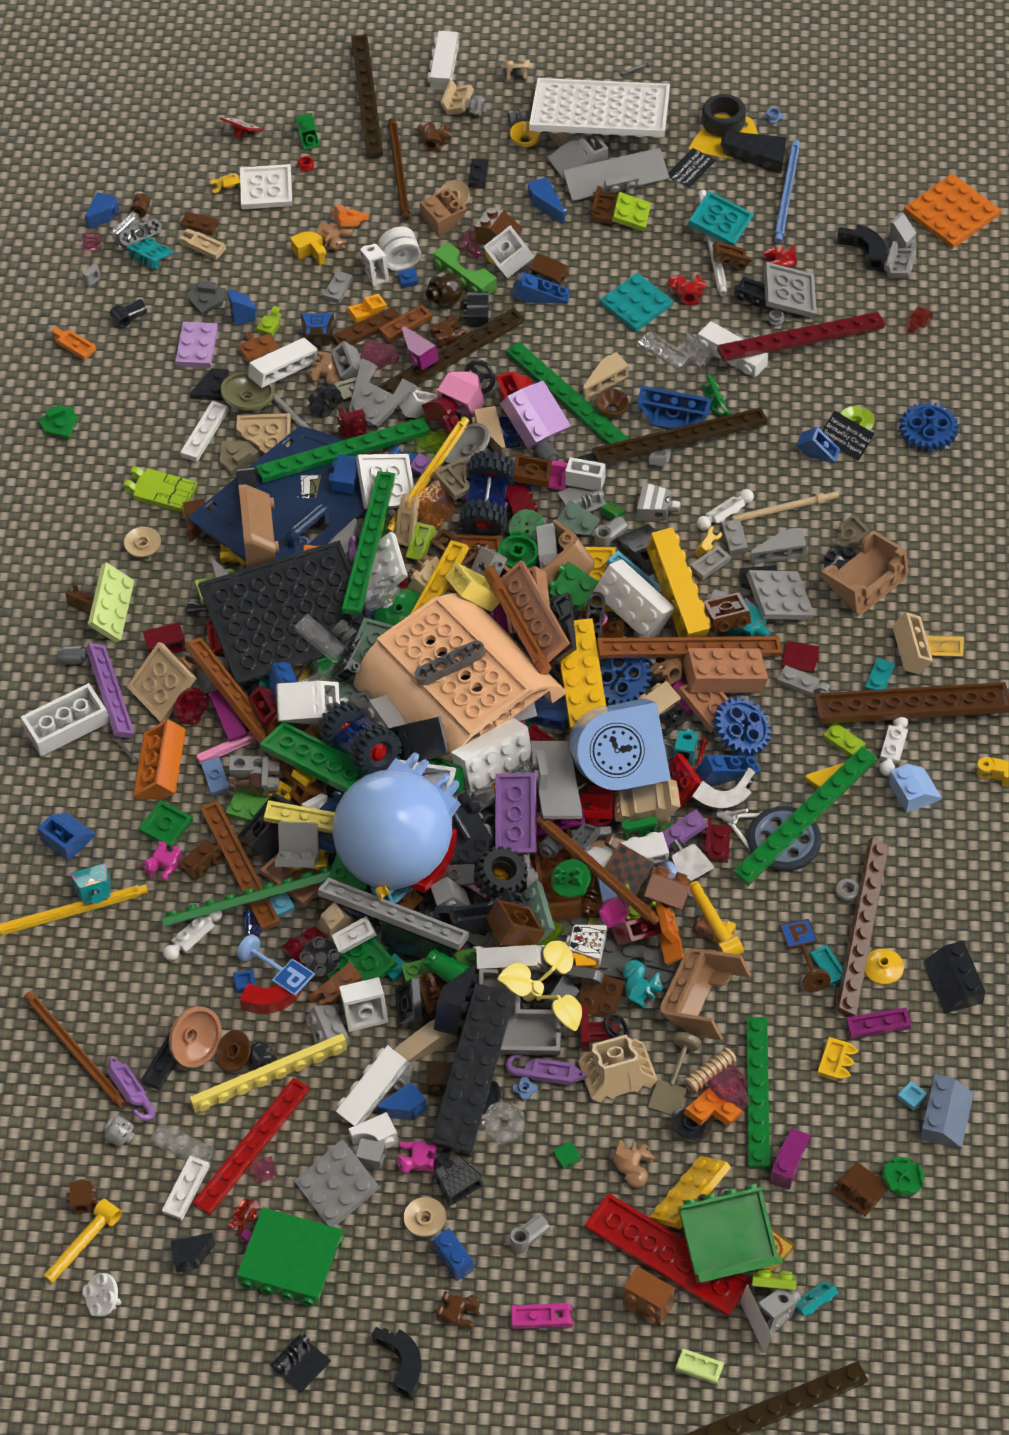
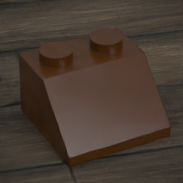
M488 208L474 226L477 244L486 245L510 225L517 234L520 233L522 227L504 210Z

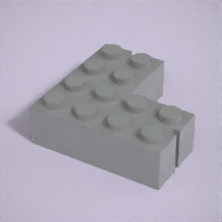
M479 969V984L511 992L504 984L497 980L499 976L498 969ZM516 995L500 1054L561 1055V1022L554 1015L553 1010L520 1009L521 996Z

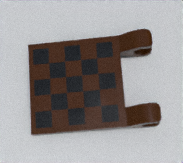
M608 835L604 845L614 849L615 852L605 866V869L623 885L629 884L630 891L636 895L654 862L620 843L613 836Z

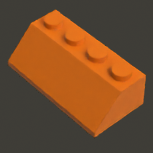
M167 719L144 732L133 793L134 798L164 800L175 794L177 778L180 773L179 766L182 759V749L185 742V728Z

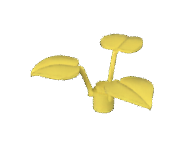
M552 941L545 946L543 956L546 963L552 966V968L537 981L530 979L531 972L522 963L511 964L500 973L497 980L504 984L512 993L523 997L526 1001H532L535 998L538 1001L541 999H557L552 1003L554 1015L570 1030L575 1032L578 1029L582 1017V1008L576 998L571 995H565L562 998L559 995H542L544 986L541 982L555 969L560 974H565L572 968L573 955L566 943Z

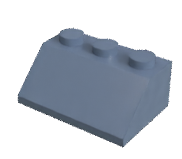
M935 1074L920 1140L962 1150L974 1093L954 1078Z

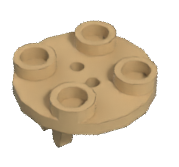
M519 60L517 64H513V61H503V64L500 65V68H507V80H511L510 71H513V68H521L524 79H527V67H533V63H530V60Z

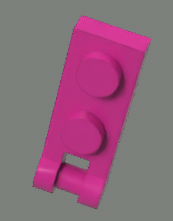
M569 1303L512 1305V1329L572 1328L573 1319L570 1316L572 1305ZM555 1313H561L562 1318H555Z

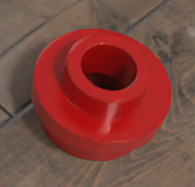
M303 156L298 161V168L304 172L311 171L315 166L314 161L309 156Z

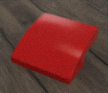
M590 785L587 791L579 793L582 807L585 806V803L591 804L588 806L589 808H583L584 818L612 819L614 790Z

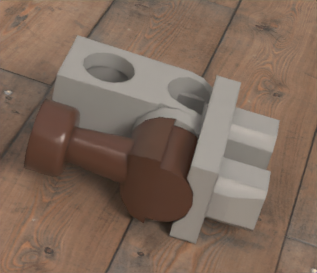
M230 755L229 792H235L237 788L249 789L254 795L262 794V796H268L269 791L279 790V777H269V775H280V762L269 761V756H263L262 758L259 756Z

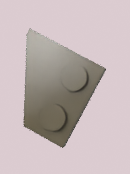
M462 458L433 472V477L453 500L468 494L470 490Z

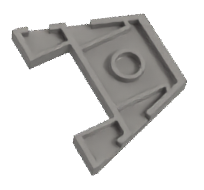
M362 358L349 412L363 409L365 420L379 427L394 412L393 409L400 402L403 403L407 399L406 396L414 392L418 387L402 379L395 393L391 394L369 383L378 366Z

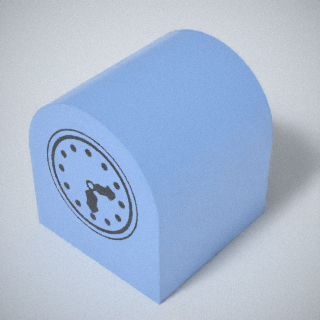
M640 699L596 708L581 716L573 726L569 736L573 764L583 776L598 786L610 790H623L671 780L656 702Z

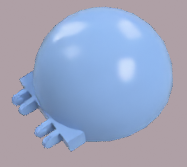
M413 753L405 764L395 758L387 770L368 774L356 781L344 793L337 805L333 818V840L336 852L344 866L358 880L371 887H383L386 885L387 889H399L416 884L435 870L448 851L452 837V816L461 805L457 799L452 797L459 787V782L453 781L445 791L443 788L450 779L448 774L442 775L436 784L430 782L422 776L429 761L426 759L422 760L415 770L412 769L419 759L417 753Z

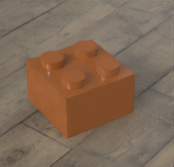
M652 866L644 888V896L682 909L690 890V879H687L688 876L680 872H676V874L668 872L669 869L664 866Z
M637 1266L623 1287V1305L630 1312H637L642 1315L647 1322L651 1324L656 1323L660 1326L674 1305V1287Z

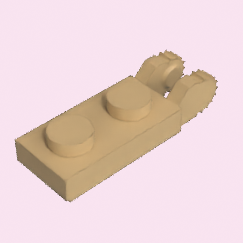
M190 229L184 231L186 237L180 236L178 238V242L182 246L189 247L215 260L226 250L224 243Z
M403 494L400 508H398L395 535L398 544L409 547L417 523V510L420 499L414 496L411 500V507L408 509L410 496L409 494Z

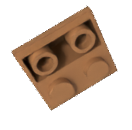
M449 187L420 201L421 217L438 236L453 230L467 211V207Z

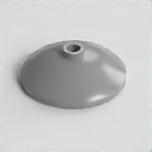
M480 423L467 425L466 430L445 458V463L450 464L462 458L465 465L469 463L471 455H474L475 452L484 451L490 440L488 428Z

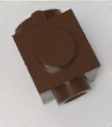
M80 1179L70 1182V1190H66V1202L69 1203L72 1214L93 1213V1206L98 1204L97 1186H92L91 1181Z

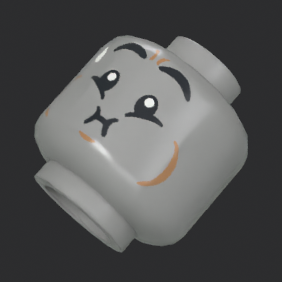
M121 1116L111 1117L103 1129L105 1132L104 1137L117 1147L123 1146L124 1143L129 1144L135 1135L132 1132L134 1125Z

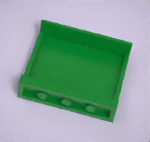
M757 1184L745 1186V1191L737 1192V1189L724 1191L725 1196L717 1197L716 1193L703 1196L704 1200L696 1202L695 1198L683 1201L684 1205L678 1207L696 1283L783 1263L781 1254L778 1255L769 1221L762 1190H765L764 1186L759 1188Z
M262 1207L237 1273L238 1284L246 1289H258L267 1295H279L288 1301L297 1300L309 1307L313 1305L320 1307L321 1293L339 1245L342 1246L344 1240L343 1229Z

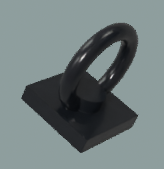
M411 978L395 988L398 1028L405 1029L415 1022L424 1026L432 1021L422 1016L419 978Z

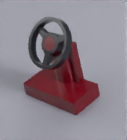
M588 1005L581 1006L580 1030L582 1052L590 1051V1042H602L621 1036L620 1022L624 1027V1035H628L627 1023L620 1015L611 1013L604 1018L603 1022H589ZM609 1017H614L617 1019L616 1022L607 1020Z

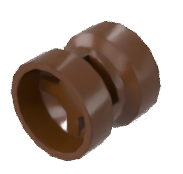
M142 193L136 194L130 207L131 214L140 218L146 216L147 208L151 202L150 198Z

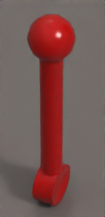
M707 738L701 740L702 747L698 761L693 767L695 773H697L696 768L702 761L705 747L709 743Z

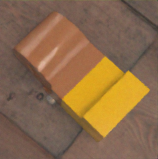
M702 914L695 926V931L706 939L719 944V939L704 914ZM730 921L728 923L723 922L731 938L734 937L736 924Z

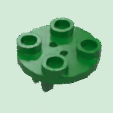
M524 509L512 516L508 529L510 536L524 535L537 543L536 526L545 525L539 513L534 510Z
M575 859L565 860L554 869L551 876L555 892L566 898L583 896L591 881L588 867L583 862Z

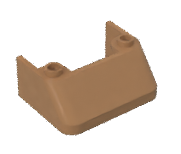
M239 485L246 566L250 568L276 560V552H279L278 541H274L271 509H275L274 498H270L268 493L249 485Z
M556 519L553 520V524L559 538V545L564 550L542 569L546 572L548 586L552 580L556 581L559 574L557 571L562 563L566 565L569 561L584 570L586 574H589L595 566L592 556L578 537ZM504 565L503 571L506 574L510 568Z
M697 948L688 950L661 1003L660 1010L663 1016L691 1035L722 1040L723 1036L713 1018L698 1015L712 986L721 987L726 985L732 975L751 977V972L742 955Z

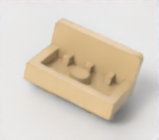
M453 80L449 81L441 100V106L447 115L465 112L467 100L471 98L474 90L471 84L457 87Z

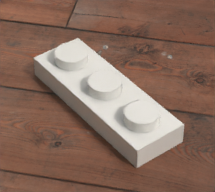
M189 1156L162 1209L163 1214L181 1221L183 1220L210 1167L208 1162Z

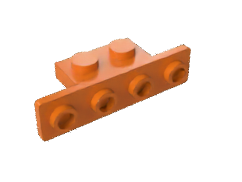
M658 901L652 910L660 918L659 923L662 933H659L658 936L665 963L670 965L682 959L684 952L672 906Z

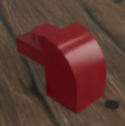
M440 396L422 404L428 421L439 418L445 434L452 432L459 421L455 410L459 409V407L451 398Z

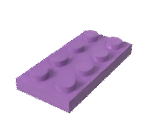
M535 772L496 774V849L499 846H503L504 849H507V847L512 848V852L516 850L519 853H536Z

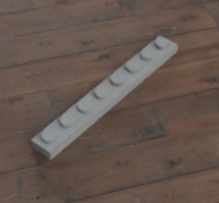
M327 878L318 889V896L457 950H460L469 939L468 931L388 900H380L375 895L331 878Z

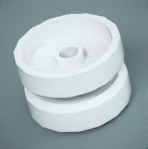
M407 227L392 228L386 231L379 239L378 246L386 255L387 268L391 270L401 271L409 269L418 263L421 258V250L413 231Z

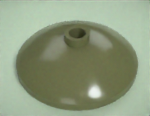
M238 372L228 376L221 385V395L232 407L253 411L267 406L273 400L275 390L272 383L261 388L248 377L249 372Z

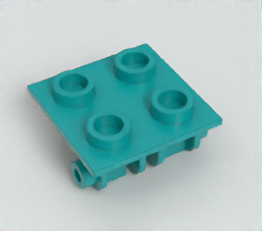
M146 238L127 246L130 249L129 255L131 258L151 269H158L160 266L159 259L175 253L167 246L155 242L152 238Z

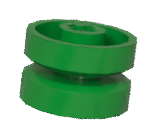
M513 535L501 541L498 546V553L508 558L505 563L507 567L513 568L520 560L526 564L527 568L538 567V547L531 538L524 535Z

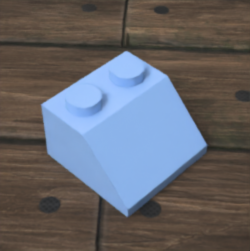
M906 764L890 770L889 785L906 813L942 799L924 768Z

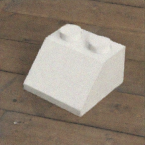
M511 225L483 246L507 278L535 257Z
M379 977L339 986L349 1032L389 1023L384 992Z

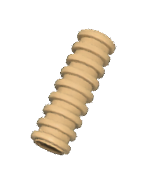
M723 1048L722 1051L718 1052V1055L713 1056V1059H709L708 1063H704L703 1066L694 1071V1074H690L689 1078L684 1079L686 1088L691 1093H698V1090L703 1089V1086L708 1085V1082L710 1083L717 1075L722 1074V1071L727 1070V1067L732 1066V1063L736 1062L735 1054L729 1048Z

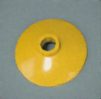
M876 949L868 954L864 973L874 983L889 985L901 978L904 971V963L896 952L889 949Z

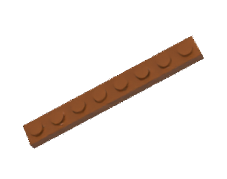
M216 800L200 807L201 813L217 844L222 847L223 856L241 891L249 888H254V890L262 889V884L219 801ZM268 897L248 903L262 932L281 924Z

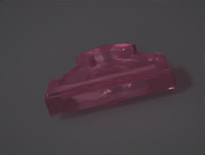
M471 229L465 231L461 235L462 246L473 257L478 259L481 256V252L476 241L475 231Z

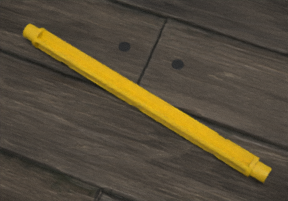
M462 417L457 422L450 435L410 491L408 509L411 507L412 498L421 495L432 479L433 472L439 469L460 436L466 430L469 423L468 418ZM398 510L389 521V525L386 528L388 532L393 533L396 529Z
M146 884L136 885L111 892L110 897L104 898L98 904L93 902L84 904L82 901L0 923V934L5 935L140 897L142 894L148 893Z

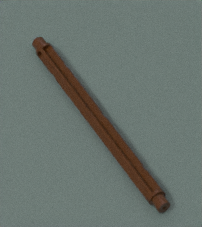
M390 118L388 120V129L400 202V215L406 221L410 219V210L397 129L398 125L394 118Z

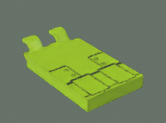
M136 466L132 467L130 473L133 474L131 479L137 481V483L125 480L123 487H126L124 492L133 494L134 500L184 513L182 502L191 501L198 487L196 481L149 468L144 472Z

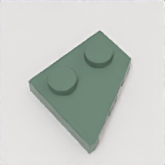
M569 500L557 518V521L574 534L591 535L601 521L572 500Z

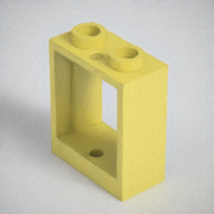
M457 562L446 574L445 578L463 598L490 612H493L500 603L484 576Z

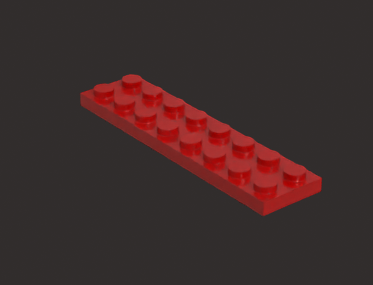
M610 1193L605 1196L585 1224V1229L728 1318L740 1302L746 1286L748 1285L750 1288L752 1285V1280L740 1273L696 1283L686 1240Z

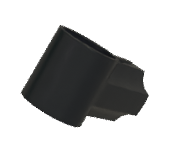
M139 299L124 307L121 305L114 306L110 310L109 315L119 328H125L131 323L132 319L147 313V308L142 299Z

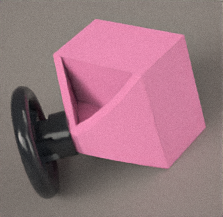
M473 360L466 365L464 372H450L446 375L437 390L439 396L451 398L459 407L455 411L472 419L474 417V409L482 408L485 403L483 394L490 392L495 385L494 370L483 360ZM475 365L485 367L489 373L478 371ZM485 379H490L489 385L481 389V383Z

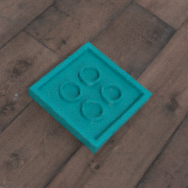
M708 191L687 225L719 242L735 246L754 214Z
M639 273L634 274L599 299V304L635 333L672 307L674 303L670 297Z

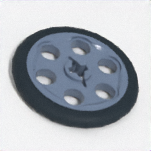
M777 806L761 812L753 819L747 833V843L750 852L753 853L765 841L759 837L760 834L767 833L770 836L779 827L773 826L770 823L772 820H779L782 824L798 808ZM814 822L769 868L779 871H792L808 865L817 856L822 843L821 832L817 823ZM807 837L810 841L803 844L799 842V838ZM793 850L798 853V856L793 858L788 856L787 853Z

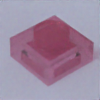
M82 233L84 250H101L100 233Z
M272 1156L251 1162L257 1183L278 1178Z

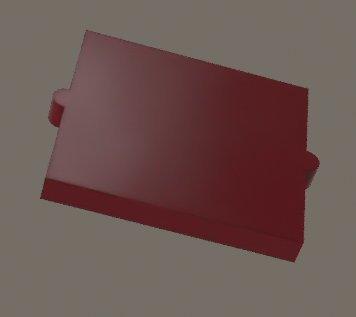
M787 641L785 652L782 653V668L786 665L799 671L814 673L816 663L819 662L818 653L820 646Z

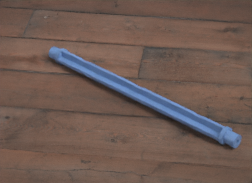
M793 140L790 146L786 177L776 230L774 232L775 243H781L784 238L796 163L800 151L799 140Z

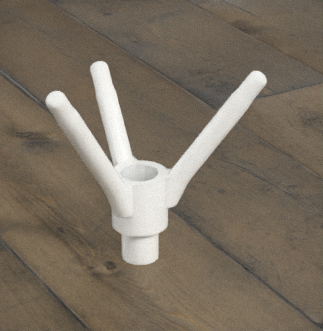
M748 809L718 811L717 818L727 822L749 849L747 840L735 824L739 818H756L760 813H746Z

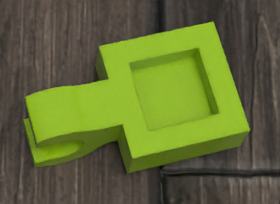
M274 306L269 317L264 315L256 328L257 333L263 335L269 333L273 338L280 327L279 319L282 314L279 311L281 308Z

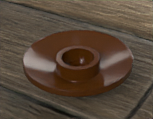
M234 1030L226 1033L219 1041L216 1056L219 1065L224 1070L237 1071L248 1061L251 1045L247 1035L241 1031Z

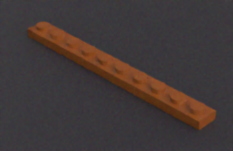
M779 636L597 638L596 640L599 658L685 657L688 648H760L762 657L781 656L782 654Z
M201 637L187 641L184 647L258 742L261 743L268 736V729L266 725H263L247 695ZM268 754L273 761L280 762V770L289 782L294 785L296 779L291 774L296 767Z

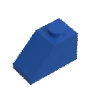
M97 192L85 214L87 228L90 229L113 220L115 214L119 212L117 197Z
M231 289L227 290L230 314L235 326L255 321L257 308L255 303H251L249 296Z
M818 426L802 432L797 443V447L808 457L830 463L836 462L840 452V448Z
M412 1082L378 1104L379 1115L387 1112L389 1118L404 1120L419 1117L427 1109L425 1097Z

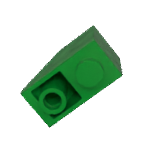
M312 113L293 117L297 135L303 149L306 150L320 146Z

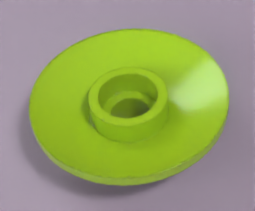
M851 406L840 413L868 430H871L874 426L875 419L873 414L864 407Z

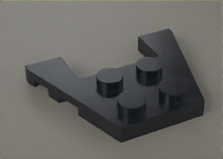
M567 592L553 601L560 616L557 621L570 644L549 662L551 667L577 650L572 598ZM516 630L510 633V636L526 650Z

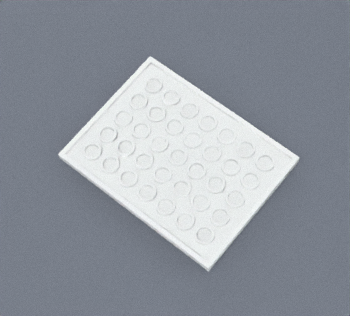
M538 78L529 131L567 132L569 134L584 133L587 135L602 134L605 136L614 134L619 136L665 137L670 84Z

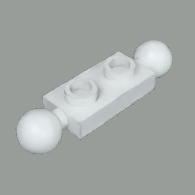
M749 489L742 490L739 497L733 496L706 513L705 516L699 517L697 527L703 531L708 530L712 522L721 523L729 515L738 513L740 508L753 500V492Z
M904 717L893 719L894 726L889 725L880 755V760L883 762L879 767L880 772L885 776H890V770L895 769L894 764L899 765L908 733V729H904L908 725V719Z
M222 911L206 914V917L199 916L193 919L186 928L171 940L173 945L165 947L163 951L164 957L169 961H174L178 958L180 950L187 952L214 927L212 922H217L221 919Z

